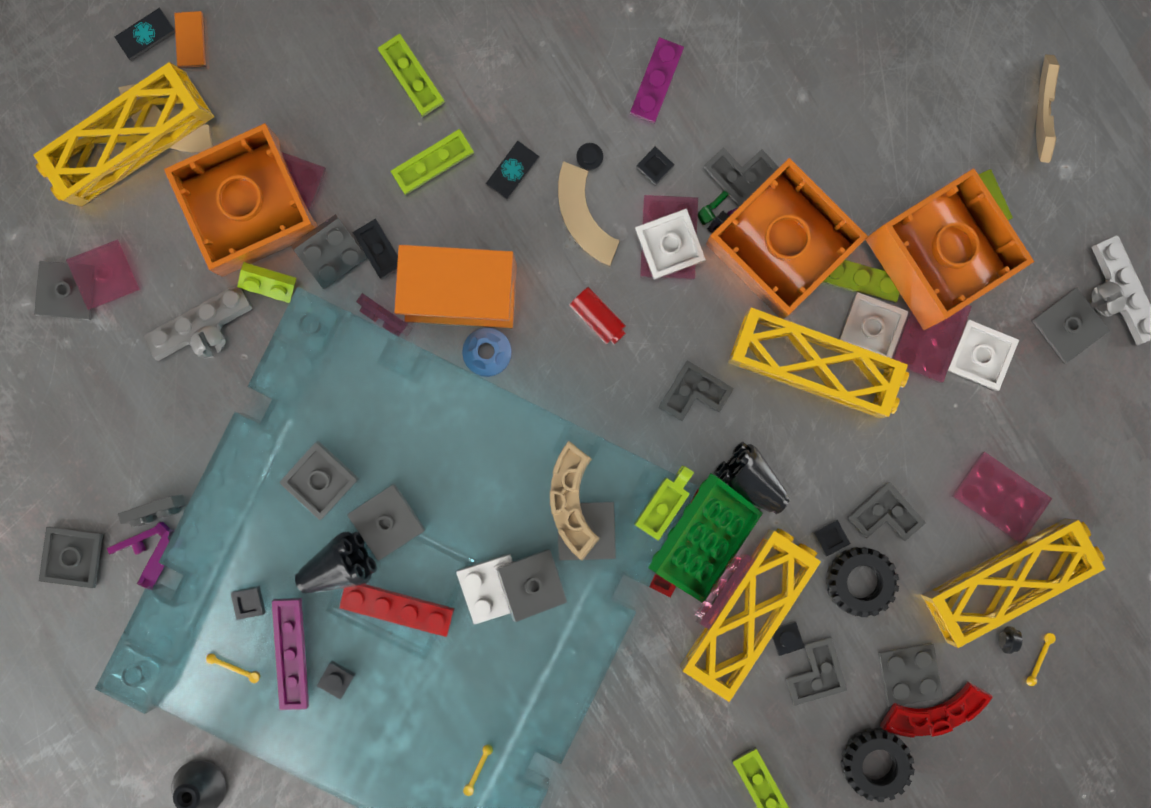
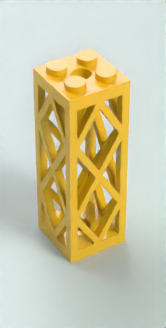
M168 62L33 154L38 162L36 168L44 178L48 177L53 185L50 189L59 201L62 200L69 204L83 207L214 118V115L187 73ZM184 104L180 113L168 120L174 105ZM152 105H165L155 127H142ZM141 110L134 128H123L126 121ZM116 143H126L123 151L109 160ZM95 144H106L97 166L85 167ZM83 150L76 168H70L67 161Z
M752 307L745 313L728 363L877 418L889 417L890 413L895 414L900 402V398H897L899 388L905 387L909 377V372H906L908 364ZM757 323L774 329L753 334ZM786 336L806 362L779 367L759 341ZM808 342L842 355L821 359ZM748 348L760 362L745 357ZM852 360L873 387L847 392L827 365ZM876 367L884 369L883 375ZM812 368L826 386L791 374V372ZM876 393L873 403L856 398Z
M1064 518L921 596L946 642L960 648L1105 570L1106 568L1102 563L1105 559L1097 546L1094 547L1089 539L1091 532L1084 522H1080L1079 519ZM1061 537L1065 544H1053L1051 542ZM1041 550L1062 551L1046 580L1025 579ZM1030 554L1018 577L1013 578L1024 557ZM1071 554L1072 559L1064 573L1057 576L1068 555ZM1012 564L1004 578L988 577ZM977 585L999 586L984 613L962 612ZM1012 586L1001 606L995 609L1006 588ZM1020 587L1034 588L1014 599ZM967 588L955 610L951 611L962 590ZM956 621L971 623L960 628Z
M779 528L776 531L768 529L679 665L684 673L728 702L731 701L821 563L820 560L815 558L818 554L816 551L802 543L799 546L792 543L794 537ZM772 547L780 552L765 559ZM794 562L801 566L795 577ZM782 564L781 593L755 605L756 575ZM745 589L744 611L725 619ZM772 610L754 638L755 618ZM744 624L743 652L716 664V637ZM706 649L704 669L696 663ZM732 672L726 682L719 679V677Z

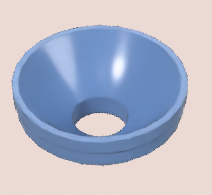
M487 327L473 331L465 340L462 350L466 366L473 373L483 377L495 376L505 370L512 354L508 338L499 330ZM489 343L494 347V355L490 359H483L479 356L478 349L481 344Z

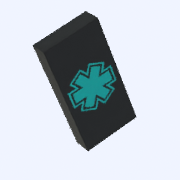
M158 8L114 37L128 59L132 61L174 34L175 30L163 11Z
M517 141L485 184L508 201L540 156L520 141Z

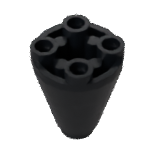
M739 443L733 450V456L727 463L723 461L715 469L714 474L751 504L761 509L779 514L790 502L787 491L759 450L752 444Z
M342 532L334 537L295 575V583L297 588L304 594L360 586L369 582L372 574L377 571V566L373 558L369 557L364 547V540L359 532Z
M204 760L190 761L181 766L175 773L171 783L172 799L177 808H218L226 793V781L222 769Z

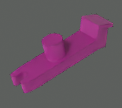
M163 521L159 522L155 527L108 547L107 551L110 555L131 546L135 555L147 551L143 540L157 534L162 537L166 530L170 528ZM170 529L169 537L175 532L174 529Z
M167 529L162 535L137 582L139 586L149 591H152L178 543L180 535L176 534L174 539H170V529Z

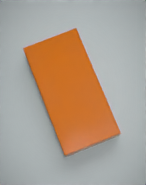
M202 11L174 13L177 67H206Z

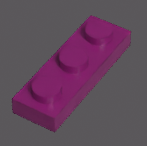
M659 37L631 108L630 115L655 124L684 46Z

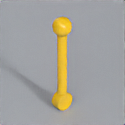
M1046 633L1044 635V646L1031 676H1028L1026 679L1029 686L1037 684L1036 677L1048 648L1056 640V636L1053 633Z
M210 653L206 656L208 664L215 663L246 676L251 683H257L261 677L259 672H248L218 659L215 654Z
M489 744L483 746V754L469 784H466L463 788V793L466 796H471L474 793V784L488 755L493 753V747Z

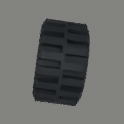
M854 547L851 550H845L841 552L839 557L833 559V565L828 568L829 576L826 578V584H828L829 588L827 589L828 594L832 597L835 605L851 615L860 617L879 615L880 611H886L889 608L888 604L890 602L894 603L896 599L894 594L896 591H899V586L897 585L899 575L895 573V565L888 560L889 558L885 554L874 549ZM858 566L872 568L877 576L875 590L865 598L853 596L847 586L849 574Z
M868 728L865 729L864 733L858 732L854 734L856 738L853 740L849 739L846 743L848 745L847 749L842 751L844 756L843 760H841L842 773L848 784L857 794L864 796L870 801L875 799L878 802H884L886 798L891 801L896 799L894 795L897 793L902 795L905 792L903 789L905 785L910 786L912 782L909 779L910 775H914L915 769L912 767L914 758L910 755L911 751L908 746L895 734L881 728H876V730ZM875 750H885L892 757V766L889 773L880 779L867 778L862 768L864 759Z

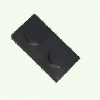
M376 218L352 232L381 280L397 271L398 255Z

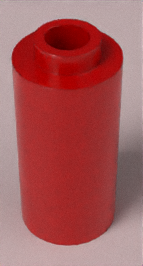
M589 287L584 289L569 304L606 345L610 341L615 345L626 334L623 331L626 325Z

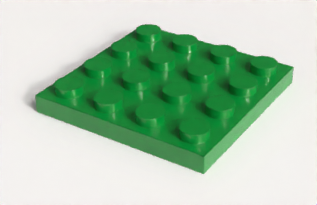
M710 473L708 478L700 485L693 501L684 509L683 516L677 525L670 530L668 538L661 549L654 554L648 568L704 604L763 512L721 479Z

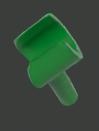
M725 191L698 212V218L702 225L716 218L712 210L717 208L728 197Z

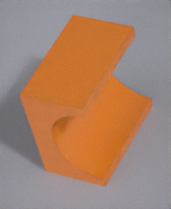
M266 123L164 169L209 270L221 277L241 269L243 262L252 264L290 247L318 227L291 177L280 150V142L276 134Z
M788 158L710 235L706 245L779 318L784 319L868 236Z
M974 168L890 220L865 239L923 330L952 316L1035 262Z
M399 245L394 313L405 315L404 322L513 329L517 263L513 251Z

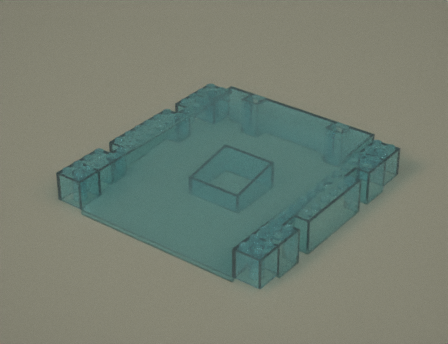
M297 287L247 386L271 398L272 401L261 421L248 414L234 412L158 562L183 575L176 591L162 584L145 588L95 689L143 714L158 707L357 808H540L548 792L549 778L529 769L528 766L535 752L559 764L562 763L636 614L633 606L614 598L613 595L623 575L648 587L650 586L655 572L648 568L652 558L667 540L670 530L677 525L683 516L684 509L691 503L699 486L689 481L683 489L690 494L658 541L638 528L634 523L663 479L666 477L673 481L675 474ZM316 441L324 445L359 478L321 521L279 483ZM568 441L592 459L585 469L581 480L580 503L614 502L616 559L559 560L558 529L551 512L550 491L554 466ZM395 483L426 530L379 561L364 541V547L369 557L373 558L377 566V571L372 574L371 579L366 584L455 608L448 636L444 637L340 609L339 606L344 588L304 594L296 586L295 575L338 534L342 532H358L347 514ZM545 549H550L567 603L518 622L513 621L510 613L478 624L473 623L456 573L458 569L509 553L513 561ZM260 586L266 613L261 616L236 620L230 593L234 590ZM302 598L309 707L307 709L279 710L272 615L273 599ZM210 653L215 654L218 659L248 672L257 671L261 677L257 683H251L246 676L215 663L208 664L206 656ZM332 660L356 673L341 700L317 686ZM489 744L493 747V753L488 755L474 784V793L471 796H466L463 793V788L466 784H469L483 754V746Z

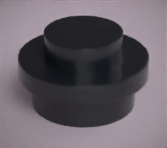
M585 143L577 151V162L583 169L594 170L603 162V151L595 143Z
M1005 627L998 639L999 646L1003 652L1012 654L1021 649L1022 633L1014 627Z

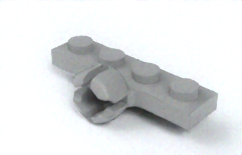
M1116 235L1092 246L1091 248L1105 276V282L1095 287L1091 295L1092 303L1102 298L1105 302L1095 307V309L1104 316H1111L1118 312L1121 313L1136 345L1151 340V304L1119 236Z
M238 284L144 335L153 357L159 361L187 345H191L194 353L201 358L214 356L209 344L211 346L214 345L218 353L221 352L226 343L221 333V327L253 309L244 290L238 288Z

